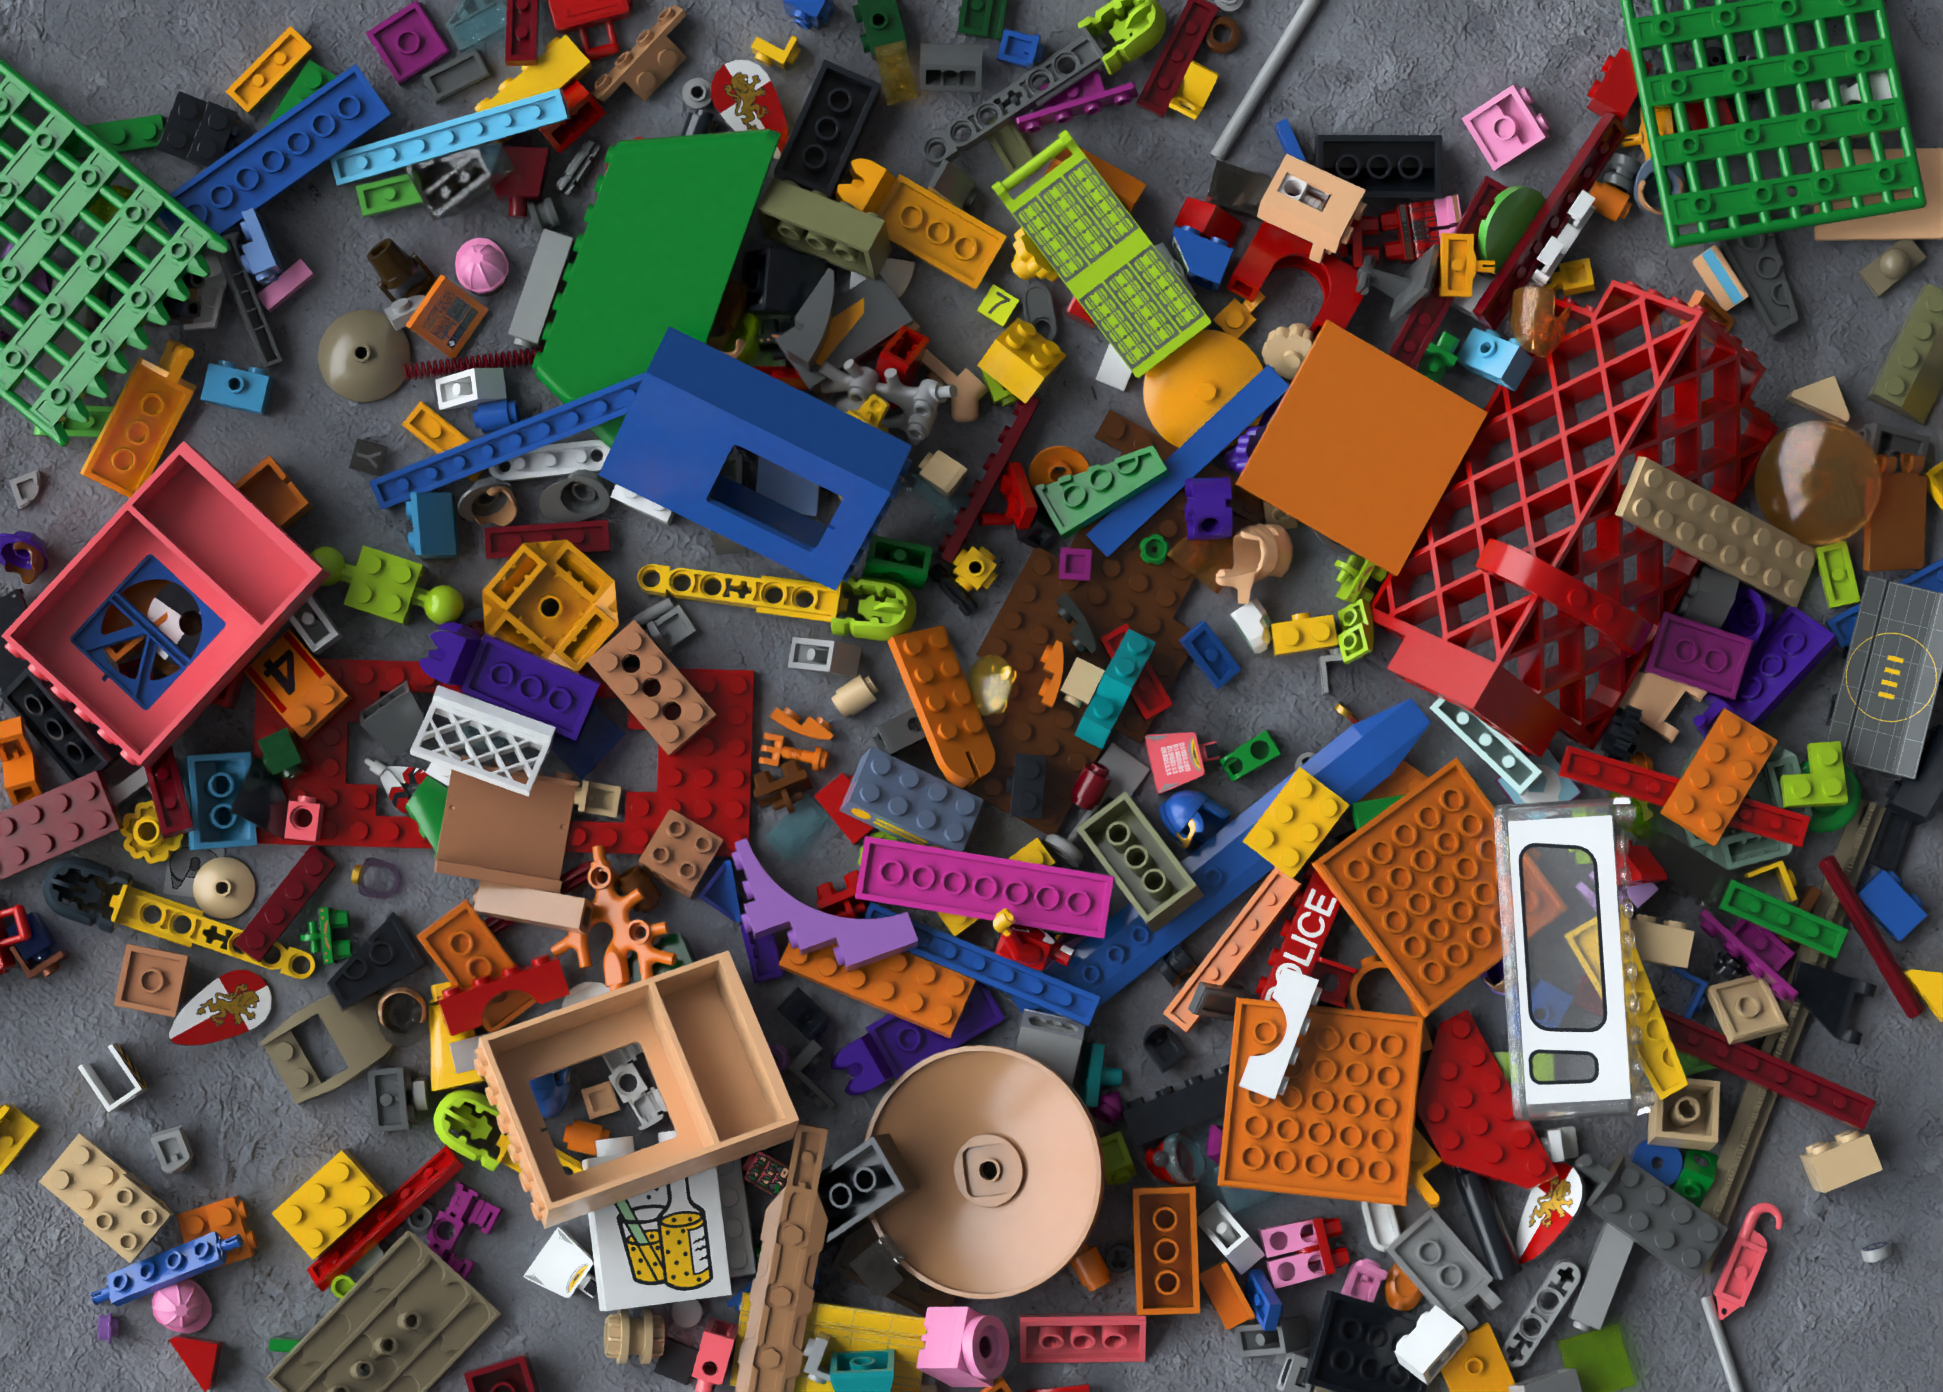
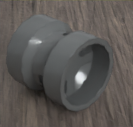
M1614 153L1610 161L1611 171L1605 174L1602 183L1607 182L1630 194L1634 187L1632 179L1638 174L1642 163L1627 155Z

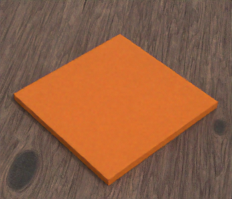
M1326 320L1235 485L1390 574L1398 576L1488 412L1333 322Z
M1457 757L1312 863L1315 870L1424 1017L1428 1016L1516 949L1508 825ZM1526 851L1523 855V877L1527 937L1529 939L1569 908Z
M1236 997L1217 1186L1407 1206L1425 1017L1310 1005L1306 1016L1312 1019L1306 1035H1298L1295 1046L1299 1047L1300 1051L1295 1065L1288 1064L1284 1076L1289 1077L1283 1095L1277 1094L1276 1098L1272 1099L1239 1085L1250 1056L1265 1055L1280 1045L1287 1029L1286 1015L1277 1001Z

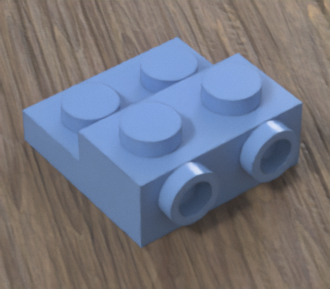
M254 208L242 212L245 221L241 222L240 225L246 239L250 240V243L242 245L245 254L240 256L246 272L250 273L252 278L256 277L258 283H261L263 287H267L270 283L277 281L278 277L285 271L263 217Z

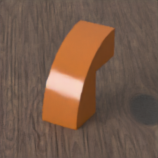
M21 716L1 721L0 759L3 763L4 787L13 806H16L43 794L44 789L36 755Z

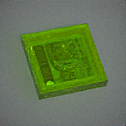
M1615 1323L1602 1327L1600 1330L1595 1329L1591 1330L1590 1333L1584 1332L1556 1341L1564 1368H1576L1582 1392H1612L1635 1385L1618 1324Z

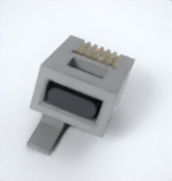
M1295 1352L1276 1354L1274 1363L1283 1366L1276 1386L1277 1389L1282 1392L1333 1391L1302 1382L1309 1356Z

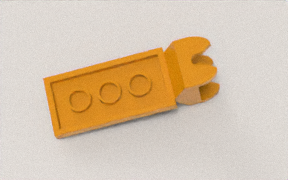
M862 158L853 160L851 162L852 168L849 169L853 181L851 184H838L835 194L836 201H845L864 213L873 212L878 214L885 220L890 242L976 291L1007 236L901 174L896 179L887 169L871 160Z

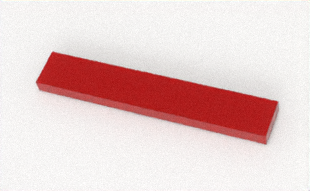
M446 1145L307 1269L315 1285L324 1292L331 1286L335 1277L343 1275L457 1174L464 1165L456 1152Z

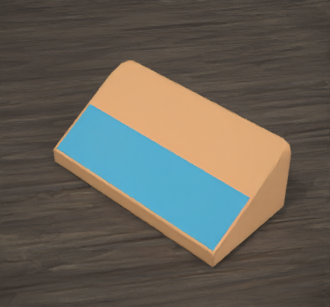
M1713 245L1692 261L1716 301L1726 312L1749 297V294L1717 245Z

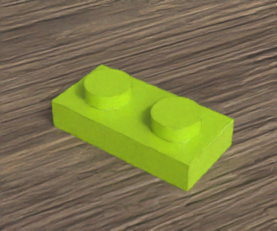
M1843 541L1814 548L1828 609L1860 602L1861 599L1847 542Z

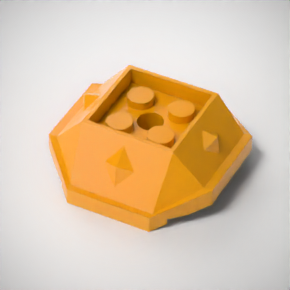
M567 539L523 543L482 590L485 633L576 672L582 669L588 662L587 660L594 655L619 626L615 580ZM548 598L555 599L558 603L557 612L551 616L544 615L541 611L542 602Z

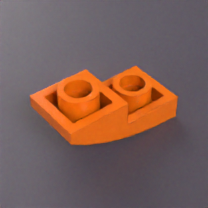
M1056 640L1054 646L1047 645L1040 660L1045 663L1043 670L1054 675L1052 680L1045 678L1038 695L1043 697L1041 704L1051 709L1057 698L1063 674V645L1058 640Z
M776 707L769 716L788 730L808 738L832 741L835 737L830 732L833 726L820 716L816 720L809 716L802 726L798 723L801 717L788 707L783 711Z

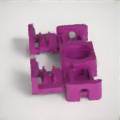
M455 1182L453 1185L457 1189L446 1211H439L426 1239L430 1240L428 1247L459 1275L464 1265L467 1264L461 1275L467 1282L477 1262L468 1259L462 1261L456 1258L457 1253H450L448 1250L454 1251L467 1224L472 1226L475 1223L482 1227L480 1231L491 1234L504 1209L496 1207L483 1199H479V1201L474 1199L475 1197L481 1198L479 1191L464 1183ZM493 1213L492 1216H491V1218H490V1220H489V1222H488V1224H487V1226H486V1228H485V1227H484L485 1223L487 1222V1220H488L490 1214ZM446 1221L452 1223L455 1228L454 1235L449 1240L443 1239L439 1234L440 1225Z

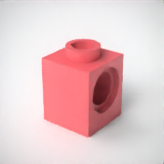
M298 795V801L289 800L284 838L320 842L325 805L316 804L317 798ZM307 809L312 814V822L307 827H301L297 817L302 810Z

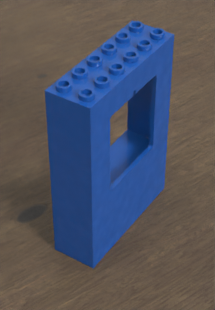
M669 326L643 377L599 472V476L836 591L841 581L848 582L854 567L857 566L882 518L887 513L892 500L895 499L902 484L900 483L902 477L905 476L912 462L911 459L907 458L912 445ZM733 445L749 450L842 496L843 500L828 527L719 474Z

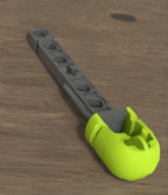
M1112 0L1098 9L1095 17L1088 16L1078 22L1081 37L1018 77L1019 80L953 122L946 132L942 129L930 137L923 146V153L927 162L934 167H939L943 159L952 162L960 156L959 152L968 151L1016 120L1015 118L1024 115L1036 106H1042L1101 66L1108 74L1113 75L1122 69L1123 62H1133L1160 42L1166 27V15L1162 6L1156 0ZM1113 26L1109 30V34L1116 44L1124 41V43L1116 45L1112 48V51L1104 55L1103 52L1107 50L1106 45L1101 38L1097 40L1093 38L1096 35L1103 34L1107 28ZM1071 60L1076 63L1074 71L1069 74L1061 73L1059 66L1063 61ZM1039 77H1045L1050 80L1048 88L1043 91L1033 88L1034 81ZM1014 95L1016 98H1020L1021 104L1018 106L1014 103L1011 104L1010 98ZM1002 103L1003 108H1005L1007 114L1004 116L1001 111V108L998 106V104ZM987 111H994L998 114L997 120L991 125L981 122L982 115ZM969 128L972 131L971 137L964 142L958 141L955 135L959 129ZM943 145L946 147L945 154L938 159L932 158L929 152L933 146Z

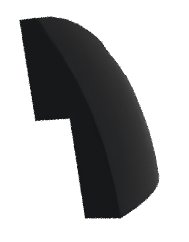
M254 756L229 812L255 824L256 827L274 836L285 839L289 801L286 799L282 787L283 783L278 776H274L267 771L261 759Z

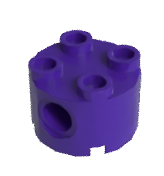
M1230 478L1185 479L1187 503L1184 505L1185 522H1187V540L1231 539L1232 495Z

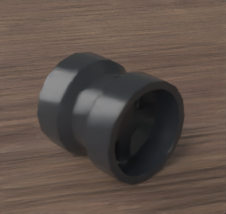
M1179 945L1171 950L1167 959L1161 958L1154 964L1173 988L1181 982L1182 976L1186 973L1191 974L1198 968Z

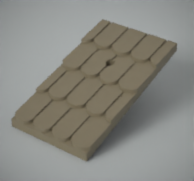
M406 1231L343 1298L324 1315L311 1331L293 1347L265 1379L280 1392H426L491 1325L501 1312L411 1231ZM361 1365H363L364 1372L362 1375L359 1372V1367Z

